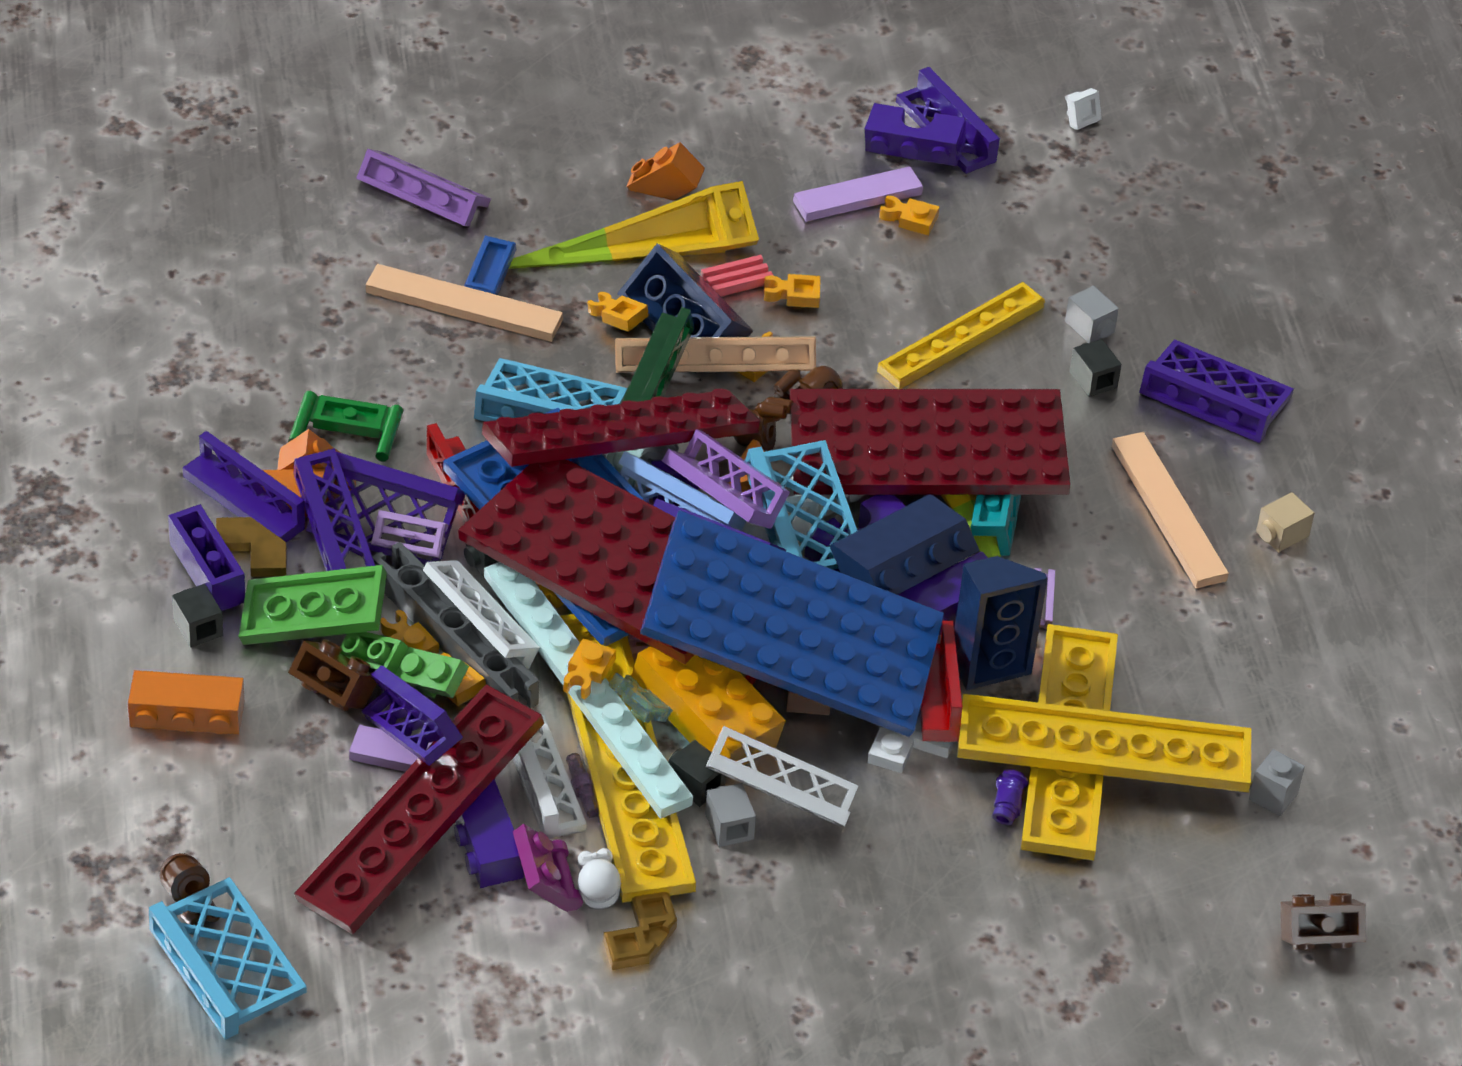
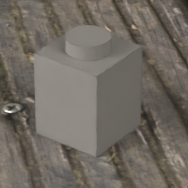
M1092 286L1068 298L1065 322L1090 343L1106 338L1115 332L1119 308L1099 289Z
M1273 749L1255 771L1249 800L1281 816L1298 795L1305 766Z
M743 783L707 790L705 815L718 847L754 840L756 814Z

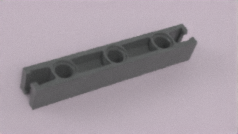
M401 542L392 545L391 566L384 561L386 556L382 552L372 556L375 566L383 565L387 572L384 594L400 610L405 612L414 624L419 622L439 643V649L442 652L467 663L485 678L488 686L518 701V694L527 701L529 708L539 704V680L516 657L505 658L423 571L425 566Z

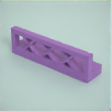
M367 149L356 177L358 180L468 227L471 225L477 206L488 207L491 198L388 153Z
M697 429L684 453L668 449L662 460L747 522L769 529L772 528L790 491L708 434ZM705 443L707 445L708 459L699 462L695 457L701 445ZM728 459L730 474L720 477L718 462ZM749 474L752 489L742 492L740 477ZM771 489L775 492V495L768 509L763 507L762 493Z

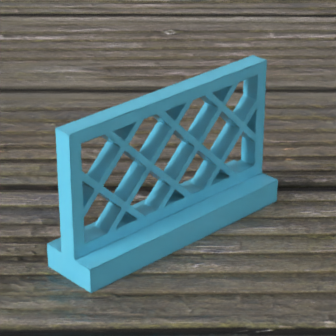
M499 358L484 385L480 384L476 390L474 419L487 422L497 420L500 417L517 418L528 416L531 413L545 414L556 408L560 410H578L590 408L597 404L605 406L621 404L628 388ZM505 371L517 374V376L506 378L502 373ZM543 380L549 383L538 386L535 381ZM526 384L528 387L519 391L514 388V386ZM576 388L582 391L570 393L567 389ZM558 392L561 396L549 398L546 394ZM606 395L614 398L602 401L600 396ZM590 399L593 403L581 406L579 402Z
M826 440L763 452L762 446L748 449L746 462L775 482H779L782 487H788L803 495L796 506L785 501L772 528L764 527L769 542L786 549V552L802 558V552L808 546L823 554L821 560L814 563L832 570L839 569L830 547H826L811 539L817 528L835 536L830 545L858 531ZM820 453L823 461L820 469L817 470L802 462L805 455ZM782 460L792 465L788 474L784 476L774 471L770 462ZM796 469L814 477L808 488L791 480ZM748 474L747 478L751 487L750 475ZM818 480L832 487L833 494L830 499L812 491ZM771 489L762 493L763 507L768 509L775 495V492ZM807 498L824 506L818 518L801 509ZM828 510L842 516L844 522L840 529L823 521ZM796 516L813 525L807 535L793 529L791 523Z
M230 877L167 907L163 901L149 907L150 931L225 1040L239 1034V1025L307 993L306 984ZM226 892L233 900L231 910L211 906L213 898ZM186 911L201 913L197 926L181 923L177 915ZM207 915L227 919L224 930L219 931L203 927ZM233 921L250 924L252 927L250 937L229 933ZM199 937L219 940L216 953L200 950L197 946ZM226 942L246 946L243 958L222 955ZM252 948L269 951L272 955L270 963L264 964L250 961L249 957ZM218 965L239 968L235 981L219 978L216 974ZM245 970L266 974L262 987L242 983ZM272 975L287 978L293 985L282 991L268 988ZM242 992L258 996L256 1004L241 1010L235 1002L237 993Z

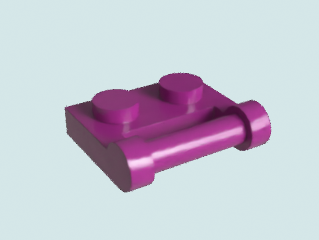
M522 824L515 829L513 835L528 889L563 911H574L582 907V896L579 890L575 889L567 861L569 851L566 842L563 840L552 841L543 832H537L526 824Z

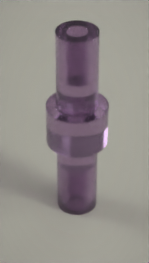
M572 753L566 757V762L572 776L570 783L576 797L581 800L586 816L594 818L599 815V808L593 793L591 776L589 773H586L580 755Z

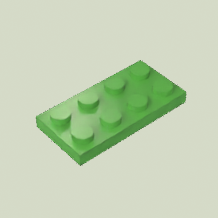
M383 565L248 580L238 637L243 645L378 631L380 628L387 572Z

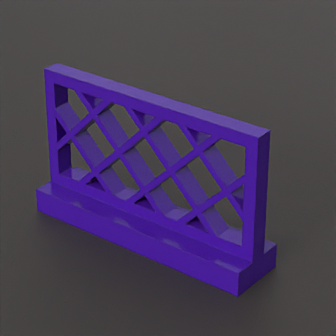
M1174 339L1156 361L1150 360L1146 365L1139 393L1260 443L1266 435L1268 426L1292 397L1294 388ZM1178 353L1189 359H1177L1174 354ZM1205 367H1212L1218 371L1207 372ZM1195 368L1197 372L1186 373L1184 369ZM1240 379H1241V380L1246 381V382H1248V383H1246V384H1237L1235 380H1240ZM1214 381H1225L1227 385H1215ZM1265 392H1272L1279 396L1268 397ZM1255 393L1257 397L1246 398L1244 394Z
M336 452L344 476L351 488V497L355 496L362 509V512L358 513L359 520L366 517L373 531L372 534L366 536L370 551L382 552L384 555L392 557V549L374 546L369 543L372 541L375 523L370 514L387 505L390 512L396 513L391 502L405 495L411 498L416 508L414 511L406 514L408 516L415 517L420 515L421 518L427 519L424 511L435 505L448 508L443 523L448 524V529L444 535L445 543L441 549L443 556L458 506H462L465 497L464 491L454 486ZM330 461L324 462L327 466L323 479L327 481L333 472ZM353 480L362 482L363 484L356 487ZM370 486L378 487L384 500L367 508L359 492ZM328 490L323 501L325 505L333 507L338 511L340 509L338 504L343 502V498L339 496L335 499L332 492ZM385 490L395 492V494L388 497ZM328 496L330 502L325 504L326 498ZM417 499L422 500V501H425V502H428V503H426V504L423 505V506H420V504H419V502H418ZM340 521L341 523L334 528V533L336 536L349 542L353 534L349 525ZM394 521L386 525L394 528L398 526L399 529L405 530L402 522ZM308 522L306 531L313 533L310 522ZM426 527L427 531L424 534L436 536L437 529ZM344 529L347 536L336 532ZM403 537L406 542L405 544L414 545L421 541ZM356 539L354 545L359 547L358 541ZM412 553L424 566L427 562L441 561L440 558L432 557L431 561L419 558L418 554Z

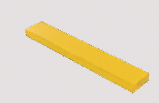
M1021 282L879 362L877 372L897 389H902L1044 308L1045 299L1027 284Z

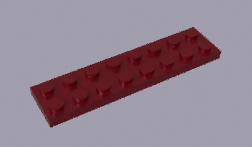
M714 389L712 392L696 394L688 392L676 397L666 398L658 396L652 398V400L638 402L628 400L623 401L621 404L608 406L597 404L585 409H562L559 412L547 414L531 413L528 416L517 418L500 417L494 421L483 422L482 435L506 462L513 467L687 443L692 439L696 429L705 432L713 439L758 433L760 420L729 390Z
M486 684L452 721L463 738L430 766L418 758L294 892L297 902L353 935L544 725L542 714ZM437 741L432 742V744L426 750H428Z

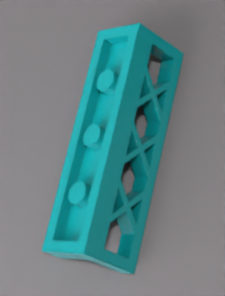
M977 495L971 523L973 536H997L1000 555L1010 556L1021 495Z

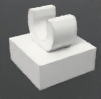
M1090 88L1080 93L1074 92L1065 96L1070 127L1079 130L1102 120L1099 91Z

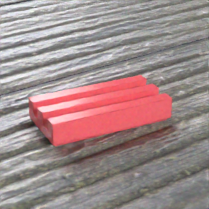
M761 255L701 269V277L720 297L764 286L765 276L774 275L771 271L768 272L769 267L766 263L763 264V257Z

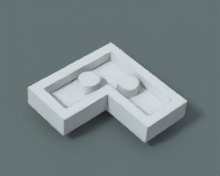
M919 711L915 731L910 737L880 727L870 749L867 763L902 773L913 748L948 758L954 742L922 741Z

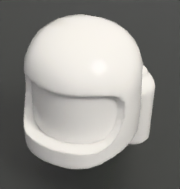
M602 848L597 853L583 851L578 856V867L581 870L578 878V890L584 903L592 909L599 910L613 906L620 894V874L615 865L612 864L613 855L607 848Z

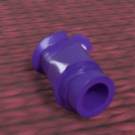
M1006 769L996 778L998 790L992 818L1003 825H1012L1014 819L1020 816L1023 789L1029 784L1026 776L1015 769Z

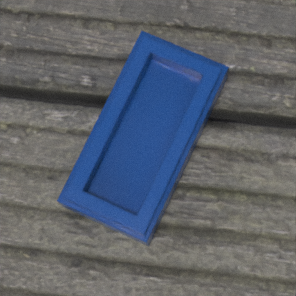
M485 235L464 286L498 295L517 250L516 243Z

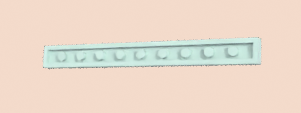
M501 562L485 567L484 578L518 625L540 647L538 652L562 685H564V677L568 673V662L580 642L535 581ZM604 678L601 684L591 681V693L586 699L581 698L582 686L574 685L570 688L568 693L660 819L693 805V795L606 678Z

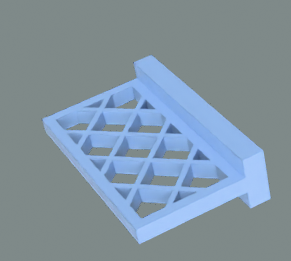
M624 451L619 461V464L623 466L620 474L627 481L629 477L637 481L640 495L646 502L649 503L650 498L663 495L667 503L673 504L675 502L680 505L678 506L680 508L742 531L746 520L734 513V511L645 460ZM646 486L652 489V491L647 492Z

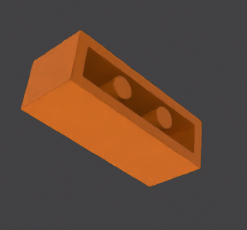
M134 670L128 699L129 726L143 729L239 735L245 702L244 679L240 677Z

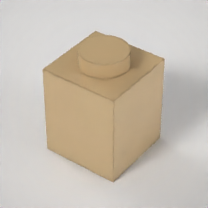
M1291 492L1261 508L1256 532L1279 553L1309 537L1315 513Z

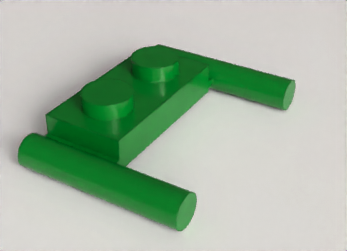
M306 391L288 442L305 432L310 421L313 422V428L379 438L380 442L375 457L381 462H386L389 459L404 409L400 405L387 407V405L337 397L317 396L313 391Z

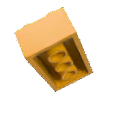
M652 646L638 653L630 679L690 743L696 740L712 752L723 726L770 747L775 748L777 746L786 720L740 672L694 655L684 665ZM727 737L720 755L734 761L746 758L741 742ZM748 746L751 755L761 752Z

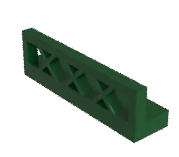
M681 307L677 317L666 313L661 314L622 402L628 400L638 402L652 400V398L658 396L664 397L694 330L690 309Z

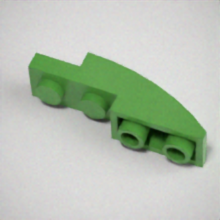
M370 632L346 634L340 646L343 648L341 654L349 659L351 656H354L371 665L369 671L374 672L382 665L424 696L435 698L437 694L453 698L469 668L460 659L411 648L401 640Z

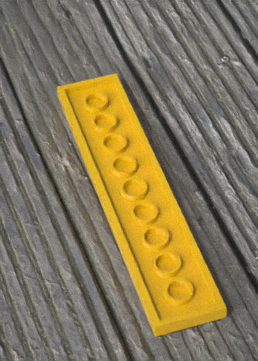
M574 614L560 616L579 642L584 638L600 644ZM626 636L607 646L616 649V660L605 678L658 748L643 692L630 679L635 663ZM567 693L607 848L612 852V864L615 865L620 874V897L622 903L631 902L635 896L667 892L672 896L696 892V880L677 812L662 819L658 817L570 694Z

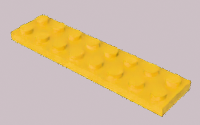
M1048 624L1038 703L1110 711L1118 634ZM1030 767L1020 850L1094 861L1104 775Z
M963 694L957 758L1249 793L1251 785V728Z

